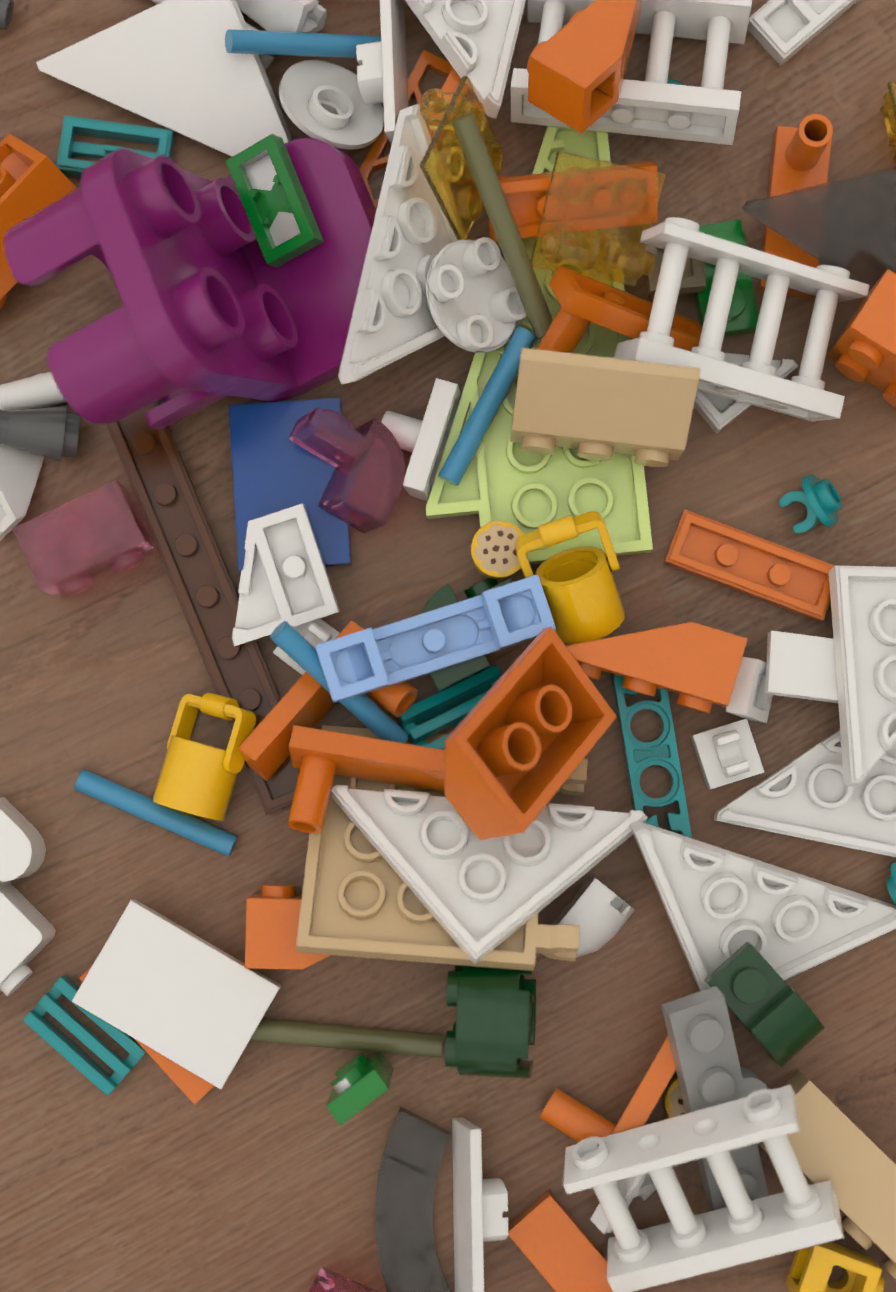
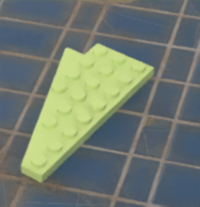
M547 126L532 174L611 166L608 132L585 130L581 134L573 128ZM618 227L522 238L553 319L561 306L549 283L560 265L625 291ZM526 315L524 319L518 321L517 327H522L534 334ZM591 322L573 354L614 358L617 343L630 340V337ZM536 338L531 349H537L542 338ZM510 339L493 351L475 353L427 501V519L479 514L480 528L489 522L506 521L516 525L523 534L538 530V526L569 515H572L573 518L595 511L600 513L605 521L616 556L650 553L653 550L644 466L634 462L635 456L612 453L611 460L598 461L581 458L578 456V449L555 447V453L537 454L523 451L520 442L510 441L518 374L459 485H452L438 476ZM598 529L579 534L577 538L547 548L544 546L530 551L527 555L530 564H540L564 550L583 546H593L605 552Z

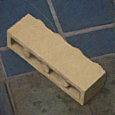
M798 1070L784 1086L791 1085L795 1093L800 1131L788 1134L787 1136L802 1172L805 1174L804 1177L807 1184L812 1185L827 1180L831 1181L838 1198L839 1208L848 1216L842 1222V1227L866 1251L875 1243L889 1257L883 1267L896 1280V1164ZM764 1141L758 1142V1144H759V1145L764 1149V1151L769 1155V1153H768V1151H767V1149H766V1146H765V1144H764Z

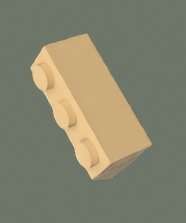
M522 348L510 441L520 442L521 449L530 453L553 454L555 453V447L578 449V456L589 460H611L612 453L635 456L634 462L639 465L667 467L669 466V460L678 461L685 451L699 383L700 368Z

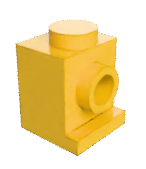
M830 1241L796 1250L785 1285L789 1292H883L884 1279L881 1276V1267L871 1256ZM833 1266L842 1267L844 1270L842 1278L834 1283L828 1282Z

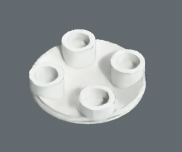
M486 237L477 240H457L443 247L432 260L427 274L426 295L430 312L440 331L456 346L470 352H489L504 345L515 332L518 321L524 319L527 314L507 263L501 256L500 248L496 242Z

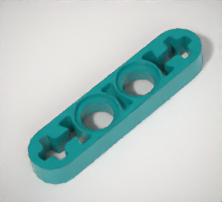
M611 674L632 808L635 811H642L644 813V805L663 807L675 801L677 813H665L667 827L670 830L678 831L680 835L692 838L668 691L657 688L658 702L643 700L627 707L624 695L635 696L637 694L636 692L621 688L624 678ZM640 710L655 712L661 720L662 730L654 741L642 742L632 735L630 721L633 715ZM652 765H659L665 768L671 778L669 791L660 798L646 796L639 784L642 772ZM657 815L648 816L646 824L659 827Z

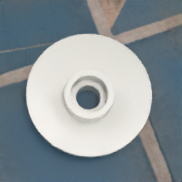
M305 60L295 63L284 73L279 85V97L282 107L291 121L305 134L335 148L349 150L367 147L379 137L384 127L382 104H365L355 73L340 65L322 60Z

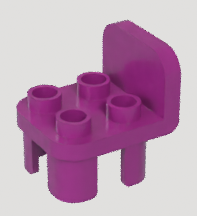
M300 138L285 143L324 242L279 267L267 265L231 175L226 178L210 181L180 169L173 160L165 155L151 158L126 148H119L87 167L82 173L81 187L10 228L5 235L4 247L13 276L19 283L31 286L39 285L87 256L93 255L112 274L124 304L50 347L47 353V363L58 389L68 404L81 417L92 423L109 424L119 421L162 398L163 403L147 411L145 415L150 429H163L227 395L281 402L303 395L338 377L376 214V209L360 170L351 157L343 151L313 138Z

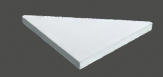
M166 0L36 62L39 70L232 157L270 134L282 138L284 144L293 140L259 55L233 54L226 51L225 34L228 29L248 30L236 0Z
M405 0L486 115L496 119L501 107L526 0Z
M419 103L399 110L338 377L341 384L357 381L445 336L436 325L429 309L426 295L427 274L432 260L443 247L465 238Z
M835 565L829 570L844 786H854L860 783L867 776V772L896 743V567Z
M838 729L717 810L714 820L896 857V743L889 751L885 752L860 783L854 786H844L840 729Z
M336 785L331 789L333 800L474 964L482 960L632 836L633 832L629 824L635 821L646 823L648 818L642 811L630 810V813L594 810L595 807L548 803V806L543 808L524 833L479 840L446 797L430 796L428 792L384 789V792L349 789L347 785Z
M640 821L629 824L700 991L711 988L705 982V979L746 942L751 943L783 980H787L896 929V905Z

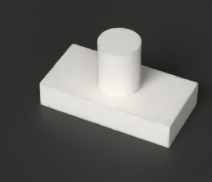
M436 378L423 420L388 410L382 418L378 432V443L412 452L402 484L411 497L428 501L462 395L456 383Z

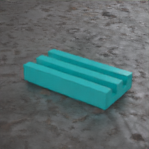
M64 115L56 166L65 176L81 178L83 171L95 162L71 159V155L102 159L115 150L124 148L106 144L74 141L75 134L157 145V153L135 149L130 150L151 158L165 155L171 160V148H174L176 137L173 130Z
M496 664L412 705L404 715L398 717V723L408 733V739L411 744L445 750V740L450 734L429 744L424 739L448 727L459 725L487 694L485 691L491 689L502 677L501 670Z
M63 975L55 982L53 988L41 998L38 1005L28 1013L23 1021L104 1094L109 1096L147 1052L133 1037L73 1003L129 1053V1056L123 1060L58 1002V999L64 995L72 1002L80 988L69 977ZM47 1012L50 1013L115 1072L112 1075L108 1074L45 1017V1014Z

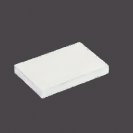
M133 899L126 907L72 1002L217 1088L222 1089L282 985L255 969H245V963Z

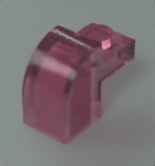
M317 407L297 420L288 438L335 467L317 506L362 533L386 525L401 493L405 476L404 459L396 438L376 418L356 429H352L351 422L340 413L328 409L321 410Z

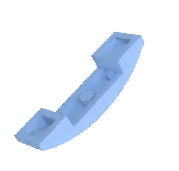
M537 574L484 591L481 595L379 628H368L315 645V649L332 701L337 702L437 672L536 638L547 627L552 626L554 630L557 629Z

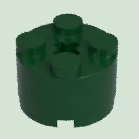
M455 965L454 971L448 972L446 988L447 1007H457L453 1030H447L446 1067H457L459 1075L531 1078L533 1061L522 1059H528V1045H535L536 980L525 979V975H531L533 971Z

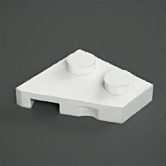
M302 503L248 521L244 548L246 550L244 566L241 570L238 590L240 595L236 623L232 633L234 646L271 635L274 629L284 621L295 627L340 612L305 504Z

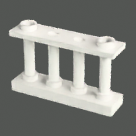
M528 0L527 22L541 24L538 44L548 41L568 23L577 11L584 10L595 0ZM642 0L641 14L636 33L651 35L645 81L623 79L618 102L586 130L733 145L740 108L741 91L723 89L729 43L745 44L752 0ZM673 37L707 40L701 87L667 84ZM514 68L511 81V122L571 128L528 102L529 73L527 69Z
M669 217L665 219V222L642 231L640 242L664 249V255L647 331L640 332L639 338L617 343L614 358L700 368L698 390L811 422L840 419L845 396L825 391L826 383L821 380L838 303L866 297L870 285L849 279L850 272L841 267L819 265L814 268L699 232L700 225L684 218ZM687 257L716 265L698 347H692L691 352L673 347L674 338L669 336ZM738 272L766 281L749 361L742 362V366L724 362L726 354L721 351ZM788 288L816 296L798 376H792L791 381L776 377V368L771 366Z
M791 1085L773 1090H757L741 1099L601 1138L589 1137L578 1142L576 1145L566 1147L563 1186L566 1193L571 1194L593 1188L615 1237L608 1238L607 1280L613 1292H634L844 1238L838 1198L831 1181L827 1180L812 1185L807 1184L787 1136L788 1134L800 1131L796 1098ZM764 1141L785 1192L750 1200L729 1150ZM706 1157L727 1207L693 1215L672 1166ZM649 1172L671 1222L640 1230L637 1229L616 1181Z

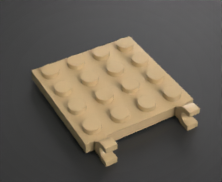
M322 725V730L379 739L368 728ZM434 734L424 740L429 744L448 734ZM407 739L405 744H411L410 740ZM583 759L557 792L583 796L584 784L587 781L588 759ZM334 775L332 788L336 785H347L349 789L384 792V789L428 792L430 796L446 797L445 793L340 775ZM330 793L322 832L309 834L296 941L297 952L534 971L536 954H542L545 957L556 960H576V952L579 949L580 926L538 924L537 913L482 960L474 964L333 800Z

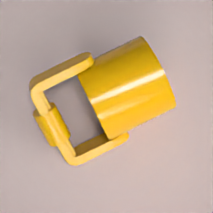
M591 511L573 518L572 515L540 525L538 530L519 536L515 542V549L524 576L528 578L534 576L526 554L527 552L544 546L547 548L577 538L579 534L598 529L605 552L593 546L567 549L544 561L536 570L535 575L538 574L557 629L555 632L563 642L578 644L598 640L609 635L621 625L625 619V610L612 574L613 571L619 570L620 566L605 521L600 513Z
M211 692L205 693L202 697L192 694L184 695L177 709L167 743V753L152 801L189 814L224 821L237 775L242 770L245 762L238 747L255 728L256 715L254 712L240 708L237 700ZM199 708L203 714L227 721L235 719L226 750L190 740Z

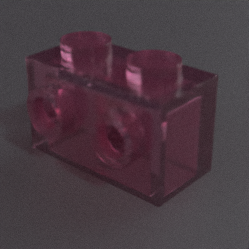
M117 480L12 528L40 590L51 595L60 593L62 598H68L87 590L93 585L91 577L111 568L113 574H118L136 567L145 560L142 553L154 548L126 487Z

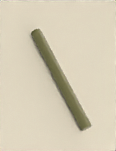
M471 112L451 121L534 335L537 338H542L552 323L553 318L474 114Z
M262 1019L250 1041L441 1058L443 1034Z

